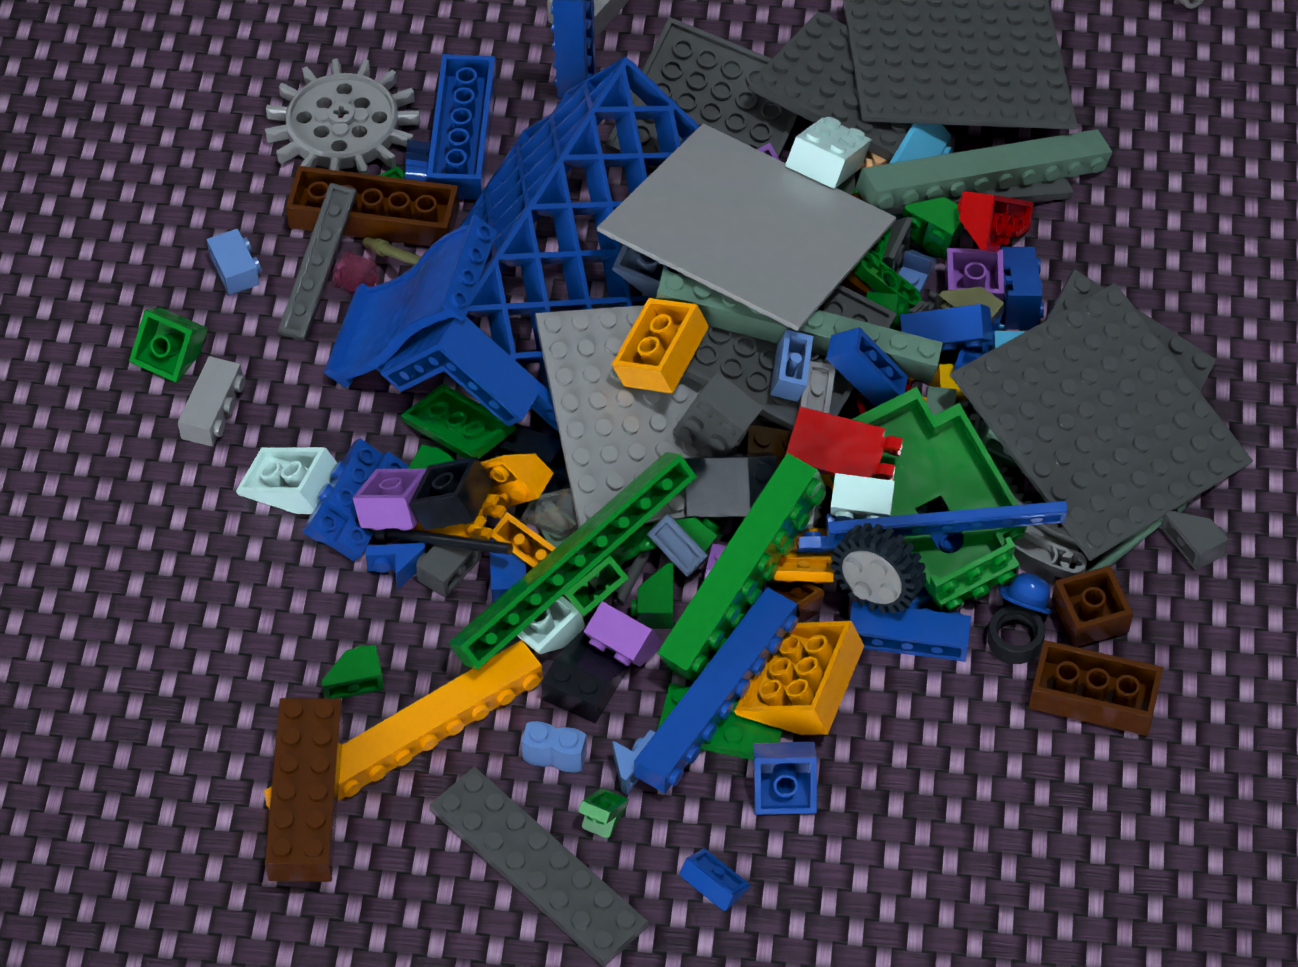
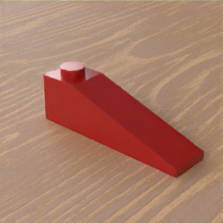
M963 191L962 197L958 202L959 219L980 250L997 252L1000 250L1001 244L1007 245L1010 243L1011 237L1018 238L1030 229L1034 202Z

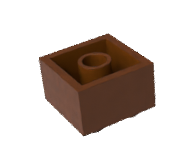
M1111 566L1055 581L1052 602L1073 647H1079L1129 632L1133 612Z

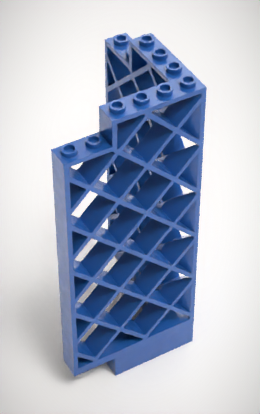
M626 56L567 90L550 115L522 131L459 226L460 228L469 225L472 216L477 215L497 230L465 320L461 322L459 319L452 317L422 328L409 337L388 361L376 368V370L400 392L445 371L507 427L522 421L531 408L559 433L534 315L544 312L645 305L649 297L630 296L628 282L612 270L621 250L620 242L610 239L608 236L597 231L598 225L623 202L612 201L605 167H624L630 195L647 178L645 166H660L700 126ZM630 90L647 106H633ZM604 119L615 120L621 154L602 153L597 126ZM654 119L661 153H643L636 120ZM572 167L584 168L591 202L571 203L566 173ZM574 215L594 216L600 250H580ZM540 216H553L560 252L539 253L534 223ZM603 262L609 298L590 299L583 263ZM562 264L569 300H548L542 265ZM508 266H521L527 302L506 303L501 273ZM530 314L537 351L516 353L509 315ZM475 317H488L492 339L472 322ZM539 363L543 385L520 364Z

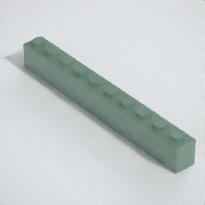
M1096 129L862 168L856 189L864 202L879 209H888L890 207L941 197H959L963 194V191L982 193L989 190L1006 189L1013 186L1098 173L1105 170L1112 155V150L1099 130Z
M667 270L662 272L656 299L697 304L708 326L778 344L786 329L812 335L813 344L811 352L827 356L831 335L860 327L908 378L927 383L932 382L938 367L943 344L940 341L821 310H816L801 329L796 331L740 302H736L716 290L710 289L708 286L690 277Z

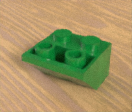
M946 197L907 204L902 218H913L910 244H916L925 249L931 256L940 257L946 260L947 248H954L961 237L964 227L959 219L958 204Z

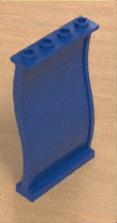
M474 215L469 225L460 227L433 243L417 263L401 276L373 287H369L364 283L357 286L323 373L346 388L352 384L354 377L368 373L388 361L409 337L422 328L452 317L459 319L461 322L465 320L497 230L477 215Z

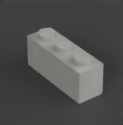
M211 356L208 357L178 420L181 439L214 446L217 437H221L224 432L227 415L233 413L235 398L238 392L241 393L245 386V376L242 375L241 364Z

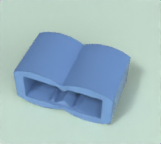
M538 721L526 724L521 741L524 761L540 767L553 765L555 768L565 772L575 773L582 771L587 755L585 733L569 727L556 729L548 723Z

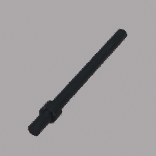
M366 528L373 533L372 537L379 541L389 542L393 539L510 555L513 551L512 543L415 530L403 531L399 528H386L383 530Z

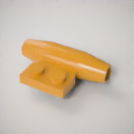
M813 527V529H807L793 539L794 545L791 551L786 556L783 555L777 563L778 570L774 575V580L787 583L807 581L816 584L833 582L834 569L831 567L834 561L831 560L833 553H797L796 542L799 537L803 536V533L817 531L821 532V536H826L825 528Z

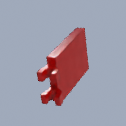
M800 406L786 454L793 455L822 474L835 477V473L893 481L895 465L880 463L883 452L900 457L903 438L895 436L884 437L885 428Z

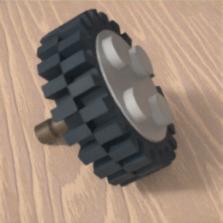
M865 523L863 527L859 524L854 529L851 528L834 549L831 560L834 561L831 567L836 570L834 573L835 579H843L839 584L843 590L849 587L851 590L847 595L852 599L855 595L860 598L858 601L860 605L864 606L866 602H869L870 610L875 611L878 606L881 613H887L889 609L891 613H897L899 609L901 611L905 610L925 584L926 573L923 571L926 567L924 563L919 562L922 558L919 552L911 553L914 546L911 542L905 546L906 540L901 534L893 537V529L887 528L883 532L882 525L876 524L872 528L871 523Z

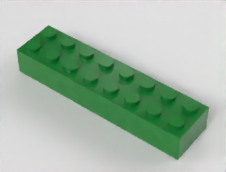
M789 453L785 455L657 652L669 669L694 683L744 618L750 605H754L761 596V588L766 580L770 581L778 570L777 563L783 555L786 556L791 551L794 545V537L799 530L803 531L807 526L814 506H819L825 498L826 486L817 469Z

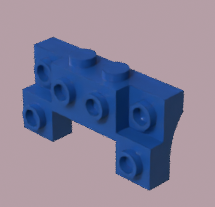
M359 438L352 443L343 461H339L332 469L330 475L333 478L318 493L317 498L320 501L302 532L313 540L336 549L351 561H355L361 557L373 533L366 528H361L360 524L355 521L357 513L353 502L354 495L376 469H408L409 466L389 451L382 454Z

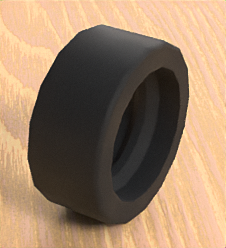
M1010 605L994 613L989 622L987 643L991 652L998 659L1010 664H1023L1032 661L1042 650L1045 639V625L1041 616L1034 610L1019 605ZM1010 623L1022 624L1033 632L1034 639L1029 644L1014 646L1004 642L999 637V629Z

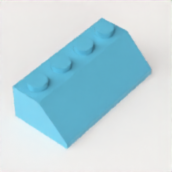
M913 123L890 163L951 154L953 152V147H950L951 134L942 124ZM903 213L891 215L895 216L896 220L902 219Z

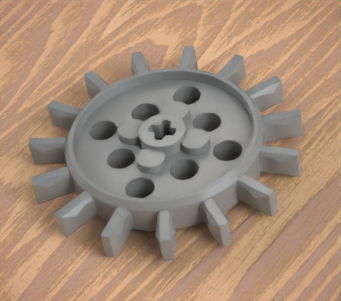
M332 59V74L318 79L306 66L302 70L304 81L307 85L298 91L284 83L279 85L280 97L290 101L288 107L266 106L267 119L286 121V125L265 129L267 143L287 139L290 141L289 144L276 151L280 164L300 155L304 158L300 166L315 168L318 165L337 171L343 168L356 167L358 173L368 174L366 163L376 158H379L391 169L395 168V155L388 150L390 146L394 143L406 147L408 139L414 140L413 134L398 130L399 126L420 125L419 110H397L399 107L415 102L413 89L409 88L391 94L389 89L397 83L396 72L391 70L377 82L369 78V60H363L358 73L352 74L342 73L338 59Z

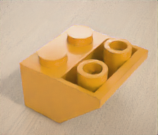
M535 453L502 455L481 462L493 481L489 494H497L500 498L497 505L505 506V508L539 499L554 474Z

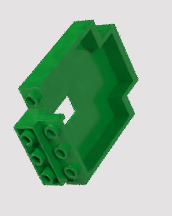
M915 387L851 419L885 428L884 437L895 436L903 438L900 457L883 452L880 463L895 465L893 481H895L890 516L918 514L916 509L940 497L948 511L1019 505L960 403L933 416L920 391ZM830 476V479L834 484L835 477ZM1027 526L963 531L961 534L963 535L964 543L954 553H945L939 550L930 534L906 536V543L904 545L906 546L911 542L914 546L911 553L919 552L922 558L919 562L924 563L926 567L923 571L926 573L924 586L938 611L948 610V612H953L964 605L963 601L973 596L975 599L981 598L990 592V587L998 583L1003 586L1014 580L1016 574H1018L1020 564L1014 556L1016 546L1013 541L1025 535L1024 531L1027 530Z

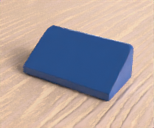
M705 848L687 857L680 871V876L723 911L731 908L751 886Z

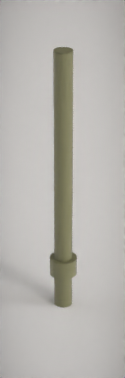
M366 237L363 240L365 248L371 249L374 254L382 257L389 256L413 266L421 258L419 255L394 247L388 241L380 238Z

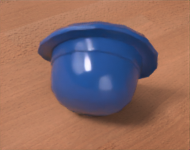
M1021 573L1014 578L1011 585H1003L999 588L1000 595L1011 603L1048 615L1052 613L1047 608L1051 592L1049 584L1046 580L1035 574Z

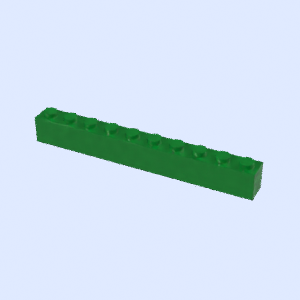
M665 452L452 638L448 644L463 664L477 670L690 484L697 476L682 455Z

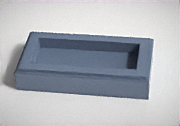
M670 514L662 518L647 533L651 540L687 577L709 557Z

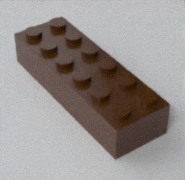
M306 166L297 167L286 205L289 228L313 231L330 183L357 190V196L343 235L362 238L370 237L373 239L380 238L386 241L431 246L444 235L454 231L460 208L457 185Z
M280 698L265 858L269 881L332 882L344 725L341 699Z

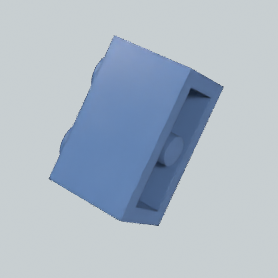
M238 228L207 239L210 258L228 295L260 285L258 273L262 272L257 257H251L252 249L247 237L242 238Z
M787 329L784 331L776 347L770 396L798 402L807 387L813 344L812 335Z

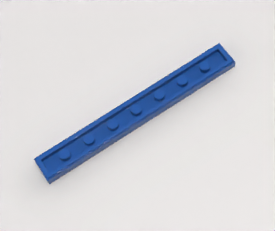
M1066 501L833 521L828 522L827 538L828 543H838L851 528L854 529L859 524L863 527L865 523H871L872 528L876 524L882 525L883 532L887 528L893 529V537L899 534L906 537L1064 523L1068 509Z

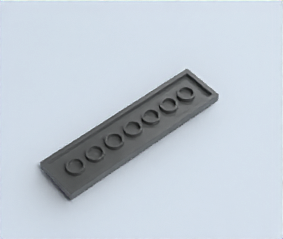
M475 766L430 804V811L602 967L611 962L648 928V921Z

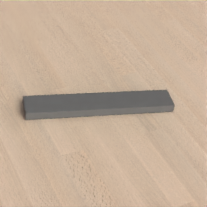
M330 183L278 329L279 335L306 341L357 196L356 189Z

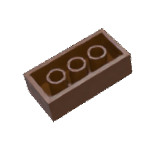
M1044 640L1031 692L1029 709L1148 736L1163 667Z

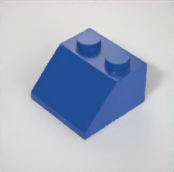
M815 742L753 743L755 815L817 813V756Z

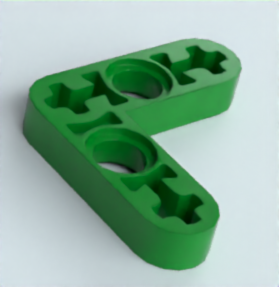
M889 228L873 246L874 251L870 249L854 267L853 271L862 281L878 293L900 295L908 301L910 309L922 300L919 291L882 262L891 233V228ZM883 277L888 281V283L890 284V286H888V285L886 284V282L884 281Z

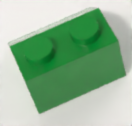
M161 307L146 309L129 362L177 383L199 356L208 328Z

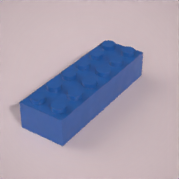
M442 54L426 178L427 182L457 185L459 199L477 200L484 190L497 79L495 56Z

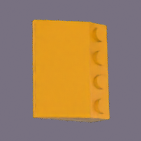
M852 621L797 623L791 633L787 632L782 638L783 642L777 653H771L766 659V666L759 676L754 675L750 680V687L742 698L740 697L734 710L735 714L799 735H828L864 648V644Z

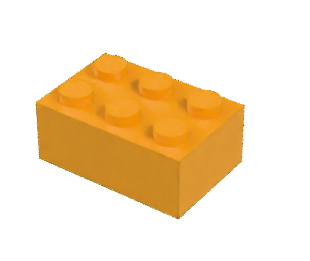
M648 298L612 362V366L623 386L673 394L709 328L698 305Z

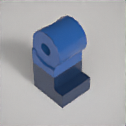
M408 139L404 158L403 179L427 182L426 176L431 143Z

